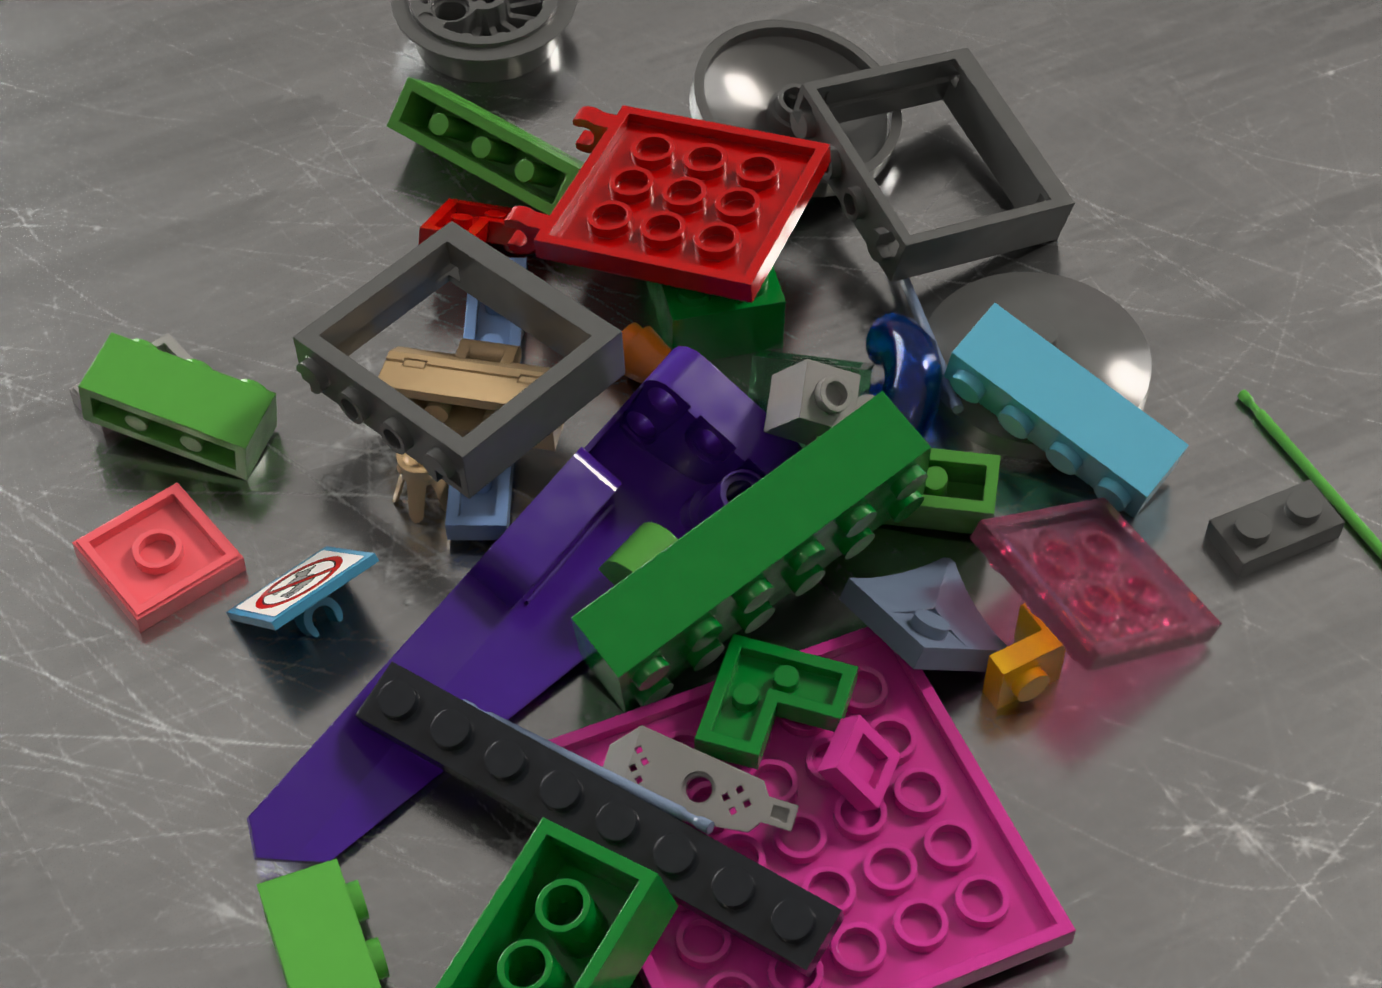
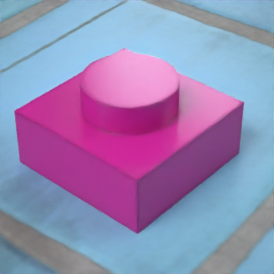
M859 714L840 719L817 772L859 812L878 809L901 755Z

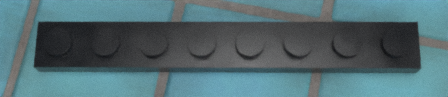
M394 662L390 663L355 715L364 726L537 824L544 817L658 873L678 904L809 978L845 918L840 908Z

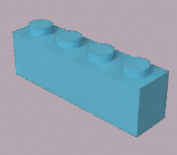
M996 303L989 308L953 350L944 373V377L950 381L951 387L960 397L968 402L983 405L997 416L999 423L1008 433L1020 439L1027 438L1046 452L1047 459L1055 468L1068 475L1075 474L1094 488L1096 496L1106 506L1116 511H1125L1133 518L1137 516L1174 470L1189 446Z

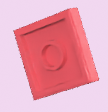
M178 482L72 542L76 556L140 633L246 571L244 557Z

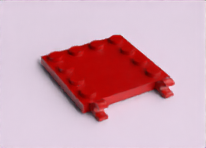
M625 105L621 107L617 115L603 112L595 107L584 106L580 108L574 117L573 125L587 128L590 131L584 130L575 145L578 150L591 154L550 215L536 212L526 206H514L504 220V225L519 230L515 231L507 243L508 249L518 254H530L535 250L536 258L752 303L831 163L830 144Z

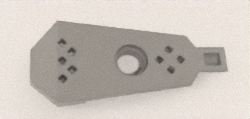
M643 725L610 744L603 765L604 768L638 784L636 779L641 777L643 781L638 785L685 807L688 812L696 816H703L715 823L714 827L749 833L762 822L791 831L798 813L799 805L770 797L764 780ZM641 747L643 751L637 754L636 750ZM647 759L649 763L643 766L641 761ZM635 765L637 770L632 772L630 768ZM702 777L711 782L712 793L706 801L698 803L689 799L687 787L693 779ZM742 786L744 791L738 794L736 788ZM728 793L730 799L724 801L722 796ZM749 800L751 805L745 808L743 803ZM735 807L737 813L731 815L729 810Z

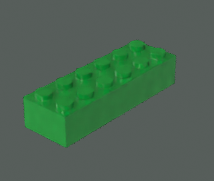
M881 391L572 616L571 620L582 659L624 712L631 711L638 705L642 707L662 700L672 690L673 683L671 681L690 667L694 671H698L708 666L723 652L725 647L722 643L741 629L745 633L756 630L775 612L774 604L791 592L799 596L809 591L825 575L824 567L841 555L846 559H850L860 553L874 539L875 534L873 531L890 518L895 522H900L910 516L924 501L922 495L924 494L928 477L931 446L886 394Z

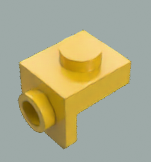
M1033 600L1020 605L1014 633L1016 643L989 655L982 692L996 710L1016 700L1020 702L1029 701L1038 696L1048 684L1060 678L1067 648L1065 633L1057 620L1051 616H1046Z

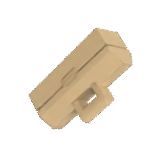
M462 338L455 354L398 346L388 352L378 378L464 437L550 368L521 364L520 346ZM564 423L533 448L555 451Z

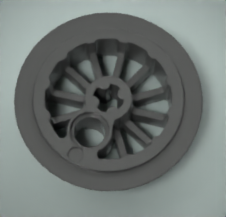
M390 0L391 11L398 27L414 42L418 54L430 67L458 80L480 83L499 82L517 78L541 66L555 51L560 34L571 22L578 0Z

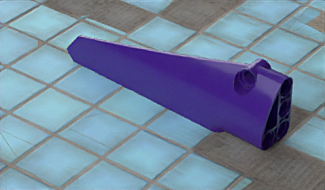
M686 346L674 348L586 447H580L247 817L254 860L314 864L333 860L444 772V770L364 726L355 716L391 662L402 666L461 700L466 699L474 703L485 712H492L509 720L583 661L571 617L615 586L598 569L640 525L645 522L659 524L679 539L725 506L728 500L731 501L802 450L801 445L798 442L765 433L766 412L699 352Z

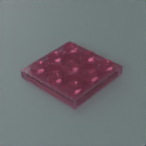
M1104 497L980 520L970 537L973 543L987 557L990 566L1008 581L1026 602L1030 612L1043 621L1064 645L1067 654L1079 663L1086 672L1209 642L1222 624Z

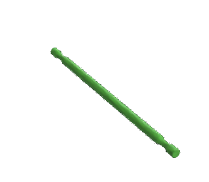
M1247 390L1239 392L1237 398L1251 409L1259 423L1382 561V542L1266 411L1258 407Z

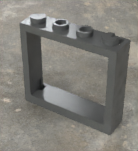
M968 47L805 82L801 85L789 121L796 138L830 144L831 163L822 179L826 180L841 203L844 215L854 223L867 244L871 258L879 263L890 282L1058 239L1075 202ZM943 100L1016 209L910 235L839 123Z
M453 221L293 336L299 362L296 366V371L301 373L302 379L310 384L311 392L326 395L340 406L344 414L356 424H366L380 434L385 443L394 452L401 455L404 453L408 454L423 465L436 482L441 479L469 499L625 374L621 330ZM449 281L564 357L464 437L349 357L350 354Z

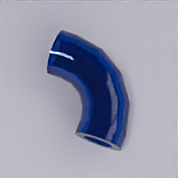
M898 313L885 314L878 318L870 327L866 337V352L869 359L877 367L884 370L882 391L925 439L940 404L944 375L937 344L913 319Z

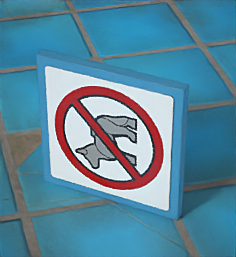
M326 546L228 610L226 614L232 621L277 630L292 619H295L298 629L303 634L317 638L320 636V633L312 622L314 611L322 606L329 621L341 622L343 620L341 607L328 595L379 562V559L375 553Z

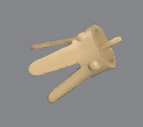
M396 453L398 463L396 469L399 477L392 501L394 503L399 501L404 482L406 481L409 516L414 523H420L424 517L427 485L431 484L442 509L446 512L448 484L442 479L436 482L428 474L425 467L408 454L404 453L401 455Z

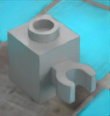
M803 360L772 375L764 432L808 445L816 439V436H821L872 399L874 395L865 394L858 397L861 377L859 374L814 360Z

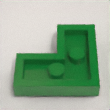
M733 634L694 740V749L716 759L758 770L776 716L835 732L840 719L845 718L857 681L858 666Z

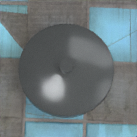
M760 20L745 23L719 35L701 54L690 85L689 104L691 115L694 119L796 138L789 121L802 83L879 67V65L865 51L851 41L812 24L791 20ZM901 110L839 123L873 178L877 177L885 168L896 147L902 128ZM824 179L820 180L812 197L836 196L828 182Z
M1041 272L997 274L976 280L959 288L940 303L928 320L947 366L953 350L989 308L996 303L1142 410L1152 373L1151 354L1146 338L1136 321L1120 304L1085 283ZM922 338L919 357L921 383L930 404L949 426L970 441L992 451L1025 459L1048 460L1046 452L1027 438L1020 439L1008 433L999 423L997 416L980 403L968 402L957 394V397L962 401L964 410L961 413L955 414L949 403L950 398L942 387Z

